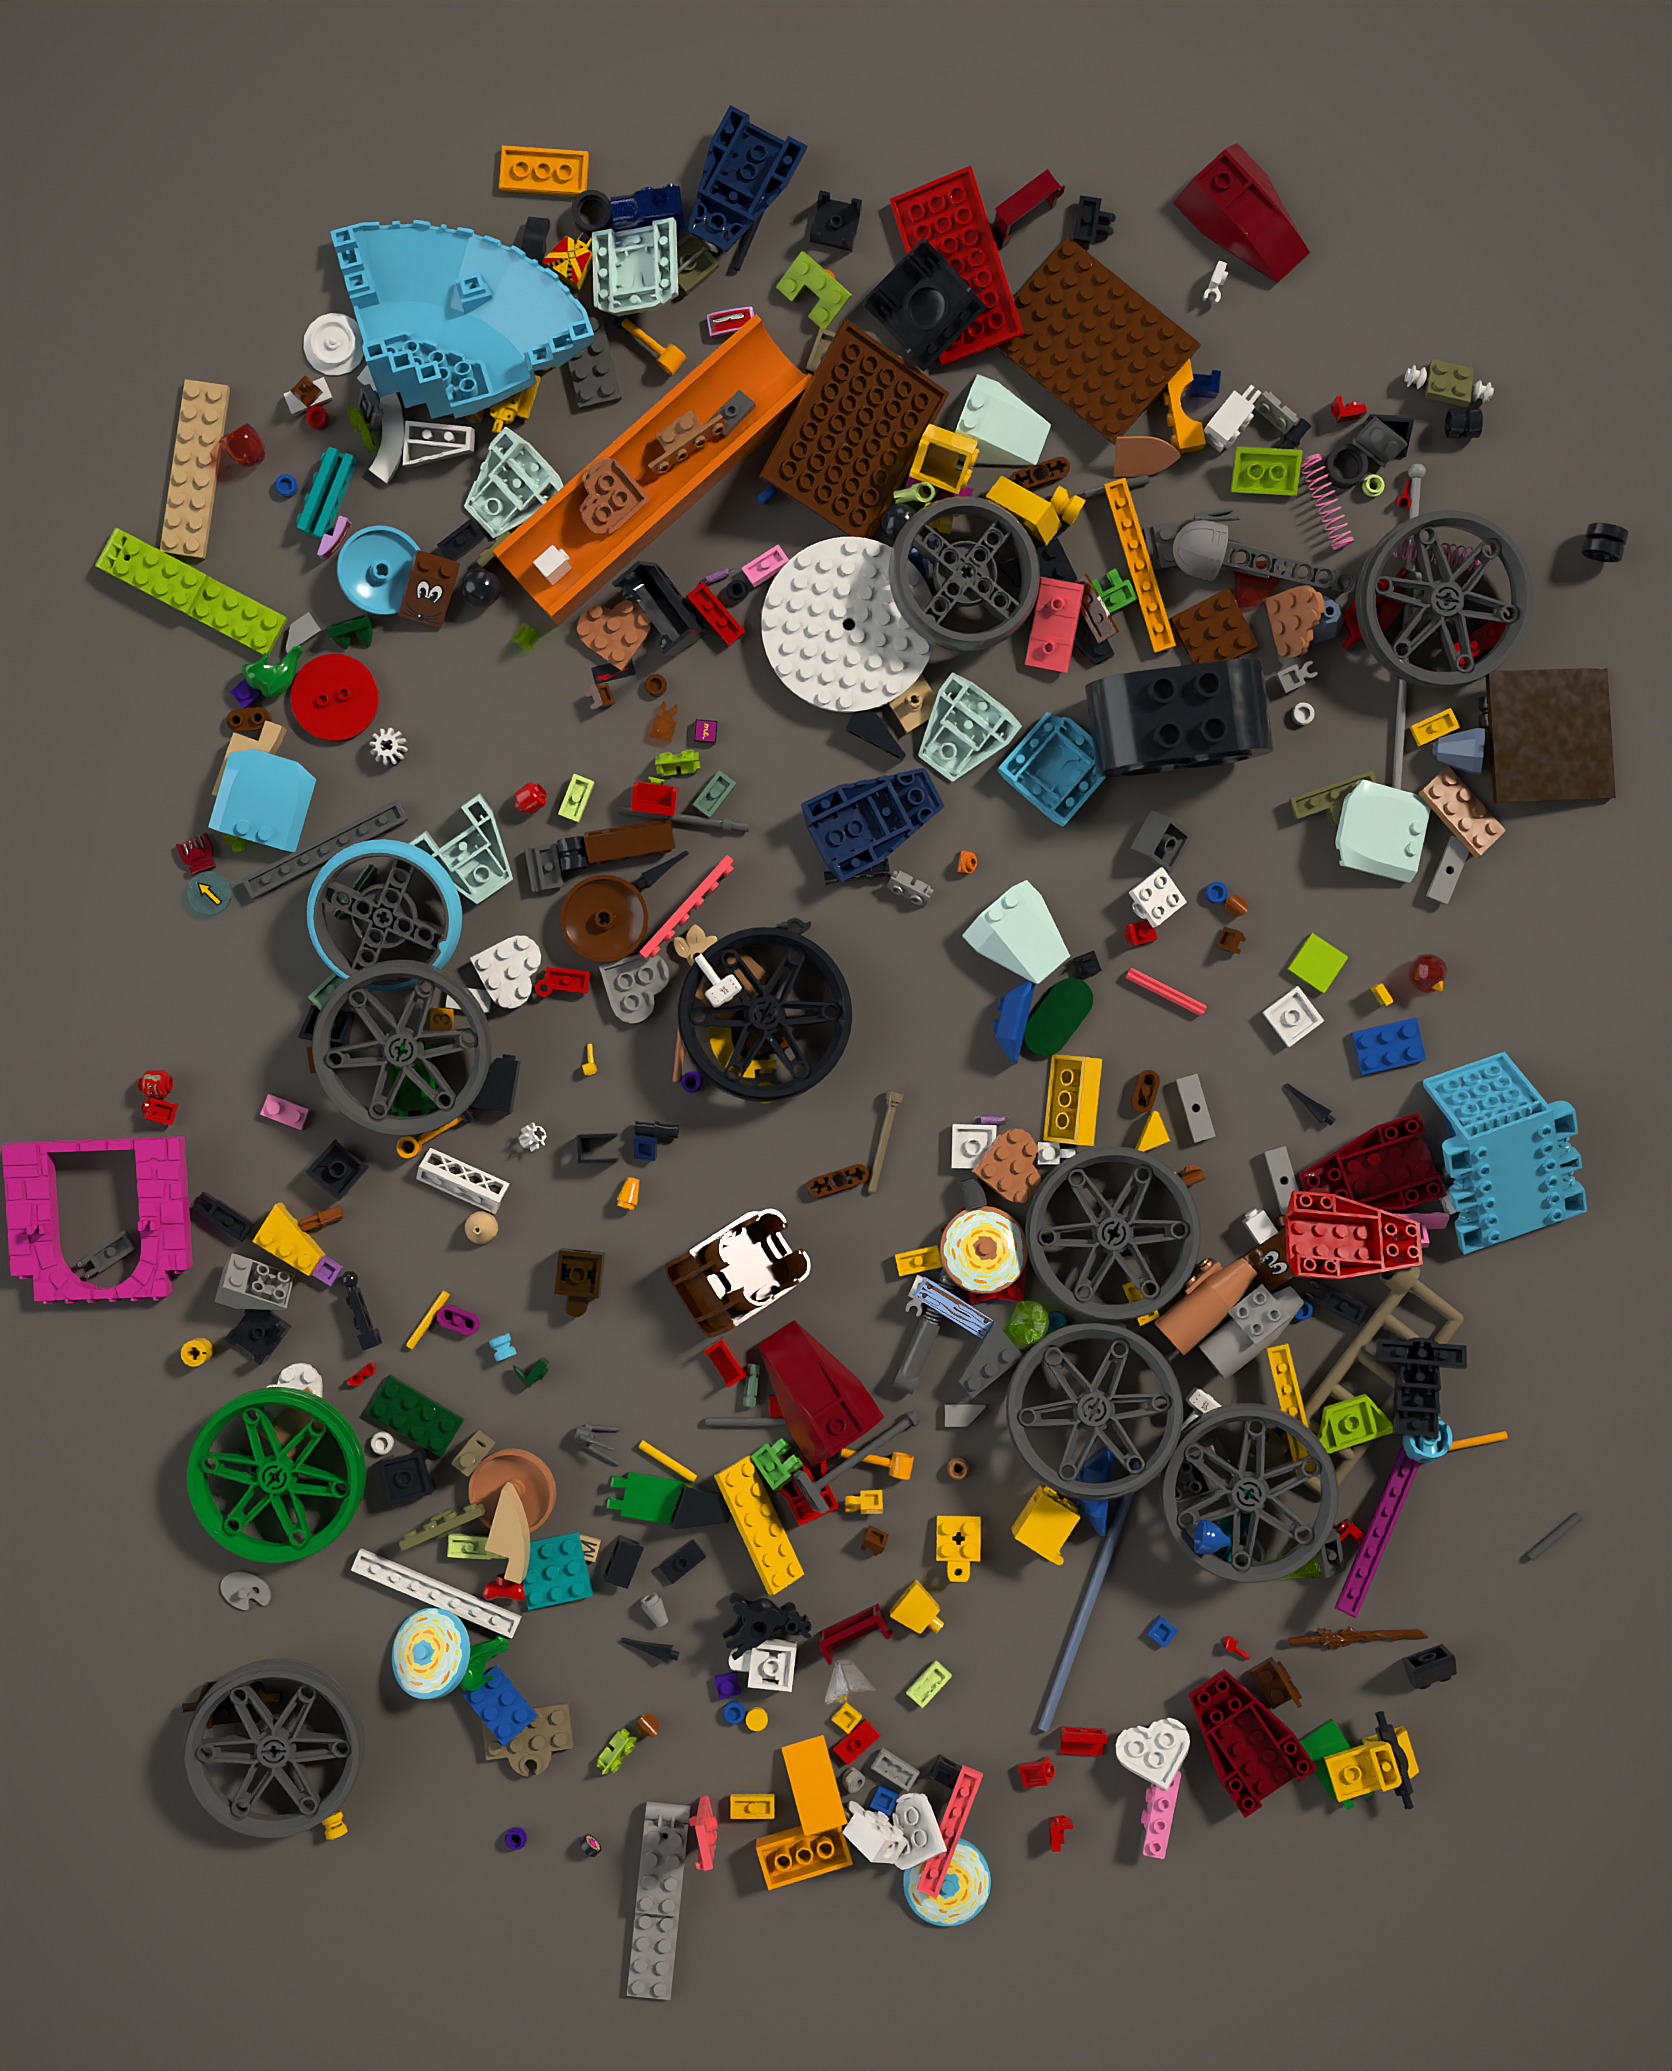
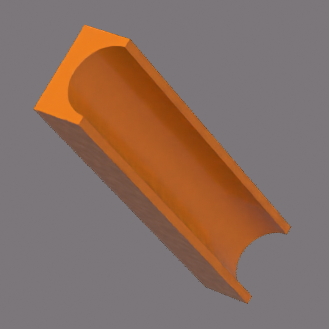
M755 314L492 551L508 572L554 623L559 626L789 420L813 376L810 373L808 375L804 374L788 360L766 331L762 319ZM739 389L755 403L756 407L727 437L722 434L714 435L706 441L704 446L694 449L684 460L677 461L670 466L667 472L658 476L648 466V464L666 452L655 435L688 411L692 410L701 425L704 426ZM604 456L615 459L624 466L650 498L621 527L610 534L594 533L583 522L579 510L581 504L589 495L582 480L583 474L593 462ZM552 545L558 551L561 548L570 557L568 563L572 567L554 585L544 577L533 563Z

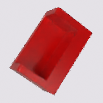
M635 781L633 784L631 810L674 816L677 810L679 787Z
M721 1337L704 1349L703 1352L705 1355L708 1354L725 1380L727 1388L746 1377L747 1372L724 1337Z

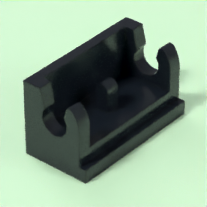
M622 1535L618 1536L603 1574L605 1582L628 1589L644 1549L643 1546L639 1545L638 1541Z
M939 1754L927 1776L953 1790L962 1766Z

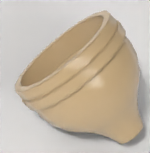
M478 1211L471 1214L466 1220L465 1233L472 1242L487 1244L496 1237L498 1223L490 1213Z

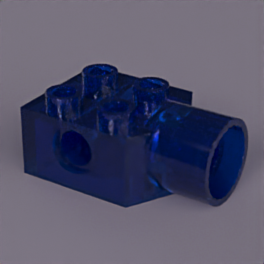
M667 184L662 188L656 189L644 187L631 195L611 197L615 229H636L652 226V221L672 217L676 220V229L686 228L680 186Z

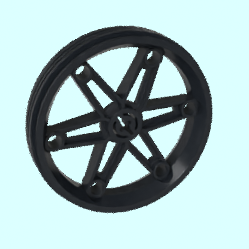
M773 927L744 929L719 939L702 953L703 957L711 967L717 961H720L727 976L733 975L738 982L739 980L734 971L740 969L758 993L757 996L749 1000L742 987L737 993L741 1002L722 1004L719 1007H713L712 1005L693 1007L697 989L706 975L697 962H694L683 982L679 996L677 1011L678 1030L682 1045L691 1063L713 1086L743 1100L754 1102L781 1101L810 1090L820 1083L836 1066L849 1040L852 1026V1003L848 986L840 969L833 959L816 943L795 932ZM752 945H776L787 948L789 951L764 989L736 952L737 949ZM798 952L801 960L793 962L790 959V953ZM732 954L736 961L733 964H727L724 961V956ZM805 958L824 976L832 992L834 1003L786 1001ZM787 967L792 971L778 999L770 995V992ZM768 1005H770L771 1007L768 1010L770 1018L766 1017L762 1024H759L762 1016L759 1011L764 1012ZM758 1006V1008L756 1009L755 1014H754V1016H753V1011H754L755 1007ZM827 1007L835 1009L836 1016L834 1018L826 1016L825 1009ZM785 1009L817 1010V1016L785 1019ZM744 1010L745 1021L712 1019V1013ZM697 1011L702 1012L705 1015L704 1021H694L693 1013ZM776 1012V1020L774 1023L770 1024L773 1021ZM835 1022L833 1037L826 1053L810 1069L789 1027ZM694 1026L743 1029L725 1072L721 1071L707 1057L698 1041ZM779 1029L795 1056L791 1061L771 1035ZM750 1030L760 1036L744 1062H741L737 1059ZM764 1041L768 1043L795 1079L783 1084L769 1086L753 1085L740 1081ZM795 1066H804L806 1069L805 1075L798 1076L794 1071ZM731 1067L738 1068L740 1076L738 1078H731L728 1075V1069Z

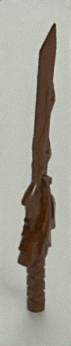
M1348 1626V1629H1342L1339 1633L1332 1632L1326 1628H1317L1319 1632L1317 1635L1289 1637L1288 1642L1289 1646L1320 1643L1321 1646H1328L1330 1650L1339 1646L1345 1647L1349 1643H1357L1359 1640L1366 1639L1370 1642L1388 1638L1397 1641L1405 1638L1429 1637L1419 1629L1356 1631Z

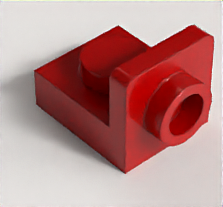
M1342 395L1336 396L1331 404V413L1336 418V423L1361 419L1367 413L1366 403L1358 404V402H1352L1344 407Z
M1148 920L1126 925L1127 929L1124 930L1126 942H1130L1131 946L1157 940L1155 927L1153 928Z
M148 1098V1100L143 1101L141 1112H143L145 1119L172 1126L178 1104L158 1098Z
M1348 1518L1345 1521H1341L1335 1528L1340 1534L1341 1542L1348 1535L1358 1545L1362 1542L1365 1535Z
M1049 1756L1044 1757L1038 1762L1021 1763L1018 1766L1023 1788L1047 1786L1055 1775V1768Z
M1056 1815L1054 1818H1049V1839L1052 1852H1061V1844L1065 1843L1064 1830L1073 1829L1070 1817Z

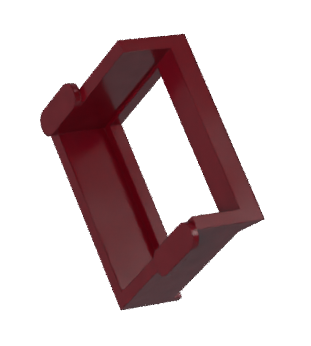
M1048 169L994 209L996 215L991 228L1001 241V248L1009 244V232L1013 223L1044 200H1046L1051 208H1054L1057 199L1063 195L1065 186H1060Z
M879 1604L873 1605L819 1631L820 1642L818 1644L828 1665L832 1664V1650L880 1628L886 1640L894 1636L893 1630H888L887 1621Z

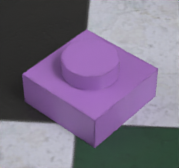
M325 1255L312 1275L332 1286L343 1266Z

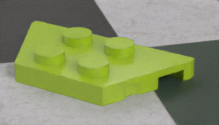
M1366 1394L1324 1407L1318 1439L1329 1454L1393 1433V1424Z

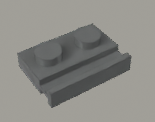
M367 384L361 387L357 405L367 424L370 423V431L372 433L379 430L384 412L378 409L380 403L378 392L376 390L373 391L371 385Z
M1376 417L1359 432L1356 438L1352 439L1355 446L1383 468L1407 446L1403 438Z
M1175 522L1143 527L1144 541L1153 571L1178 567L1173 555V544L1177 536Z
M557 844L526 848L525 854L532 892L564 887Z

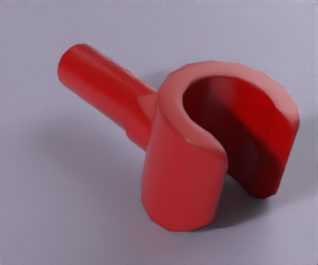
M1406 479L1402 496L1395 503L1397 507L1400 505L1401 499L1406 501L1405 509L1410 506L1411 500L1408 495L1412 482L1411 479Z
M1226 1636L1223 1646L1228 1651L1235 1652L1249 1660L1251 1656L1236 1647L1238 1640L1231 1636Z

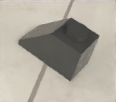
M1333 1528L1322 1548L1314 1556L1325 1578L1345 1571L1340 1534Z

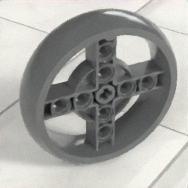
M955 496L941 499L925 506L905 523L891 551L889 584L898 611L906 623L918 635L930 643L945 649L976 651L993 647L1005 641L1023 625L1037 599L1040 585V566L1031 537L1023 525L1011 513L985 499L971 496ZM952 515L971 516L990 524L976 543L958 541L951 544L928 526L939 518ZM987 536L993 537L995 545L988 543ZM928 540L935 544V550L928 548ZM1005 540L1013 548L1020 568L1021 586L1017 601L996 584L997 568L992 556ZM911 546L933 564L932 579L937 592L923 610L914 599L907 577V562ZM974 553L981 555L982 562L975 560ZM944 555L950 556L952 564H947L944 561ZM962 571H966V572H967L965 578H963V577L961 576V575L963 574ZM977 584H982L985 587V593H981L978 590ZM947 586L955 589V596L948 593ZM994 598L1001 600L1002 607L995 605ZM934 603H939L942 606V612H937L934 609ZM980 604L1001 622L987 631L969 634L954 632L938 625L953 605L971 607Z

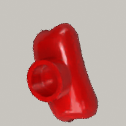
M498 1574L496 1581L489 1582L483 1591L484 1598L489 1601L495 1598H511L520 1602L525 1597L523 1584L504 1579L505 1574Z

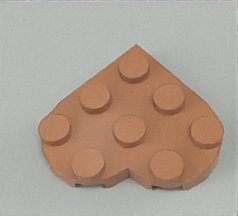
M604 456L593 462L583 474L582 480L589 495L583 501L579 510L583 522L594 533L610 534L614 532L650 500L625 467L615 459Z
M1310 585L1298 586L1266 598L1265 602L1278 654L1280 656L1298 657L1307 653L1309 642L1313 640V628L1320 624L1318 621L1320 620L1321 613L1325 612L1321 593L1316 592Z
M624 600L612 610L605 606L593 605L581 614L577 632L581 641L588 648L620 671H623L651 631V620L641 606L634 601Z
M1022 1129L1005 1130L997 1136L972 1172L1004 1199L1010 1202L1026 1203L1033 1197L1041 1183V1176L1032 1164L1038 1152V1146L1031 1135Z

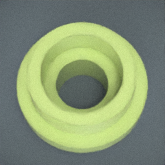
M1374 474L1367 476L1362 483L1364 493L1370 497L1380 495L1385 486L1383 479ZM1370 483H1374L1376 485L1375 490L1370 488Z

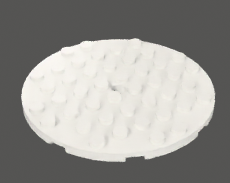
M838 537L818 542L791 558L776 575L768 590L761 620L762 637L767 657L784 685L811 705L842 713H854L879 708L905 693L917 681L928 664L934 644L922 638L906 623L893 600L889 584V560L892 548L888 545L861 537ZM908 560L907 577L914 599L923 610L931 600L932 595L921 573ZM847 619L853 620L855 622L854 629L850 631L845 630L843 622Z

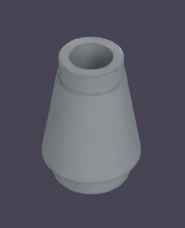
M656 1592L646 1595L641 1600V1608L657 1627H661L669 1621L661 1596H658Z

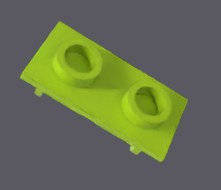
M685 750L681 754L672 755L670 752L659 754L655 759V765L660 764L656 766L657 774L662 776L676 775V766H680L681 774L696 773V770H701L700 761H695L699 760V752Z
M626 1729L618 1730L609 1744L615 1749L612 1751L609 1747H606L598 1757L596 1765L600 1769H604L602 1774L615 1773L621 1767V1760L624 1756L630 1754L634 1749V1743L638 1738L628 1737L629 1732Z

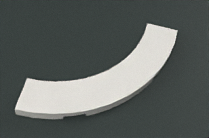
M367 365L357 379L363 385L370 384L374 391L376 387ZM396 393L380 397L378 408L384 412L382 417V440L378 454L369 468L370 472L387 485L399 466L404 446L405 419Z

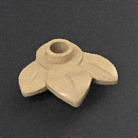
M693 925L689 929L686 938H674V947L678 955L687 958L689 965L692 966L695 962L694 955L696 953L702 954L717 941V937H706L699 926Z

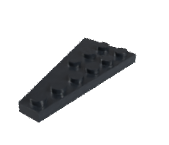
M1058 537L1051 540L1047 546L1043 544L1035 548L1039 560L1040 578L1045 577L1066 582H1074L1078 579ZM1016 557L1000 565L998 568L1020 588L1021 575ZM1080 611L1074 639L1076 647L1093 665L1113 657L1115 654L1108 639L1098 643Z

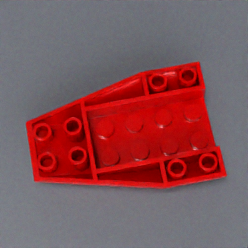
M1304 1191L1291 1192L1285 1216L1287 1263L1296 1277L1343 1280L1423 1265L1419 1222L1336 1194Z

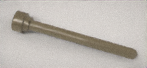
M886 1091L885 1099H887L886 1104L888 1106L868 1185V1192L870 1194H874L877 1189L896 1106L899 1107V1103H902L904 1095L902 1093Z

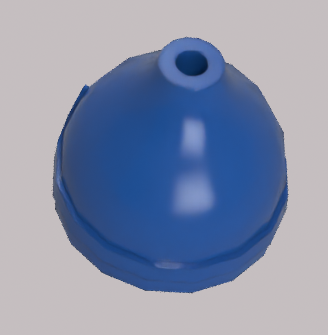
M1199 1520L1194 1535V1551L1196 1553L1212 1554L1230 1545V1537L1226 1536L1219 1526L1208 1520Z

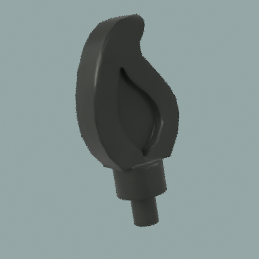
M791 918L787 922L776 924V928H782L797 934L803 933L811 927L810 921L804 923L798 918Z

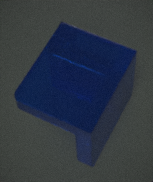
M1212 370L1210 375L1193 374L1194 380L1190 386V396L1215 399L1219 393L1221 371Z

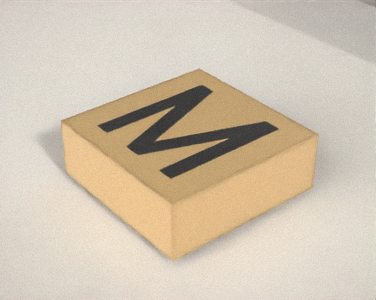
M580 1534L585 1560L595 1562L601 1540Z

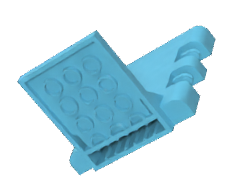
M1505 1052L1422 1080L1423 1087L1450 1121L1456 1134L1455 1137L1443 1142L1442 1149L1446 1171L1451 1178L1456 1179L1449 1192L1452 1206L1457 1212H1461L1459 1218L1455 1221L1458 1247L1463 1254L1587 1212L1585 1189L1575 1180V1177L1571 1176L1575 1170L1582 1168V1161L1578 1151L1571 1146V1143L1567 1142L1570 1136L1578 1134L1576 1111L1570 1103L1555 1101L1547 1104Z

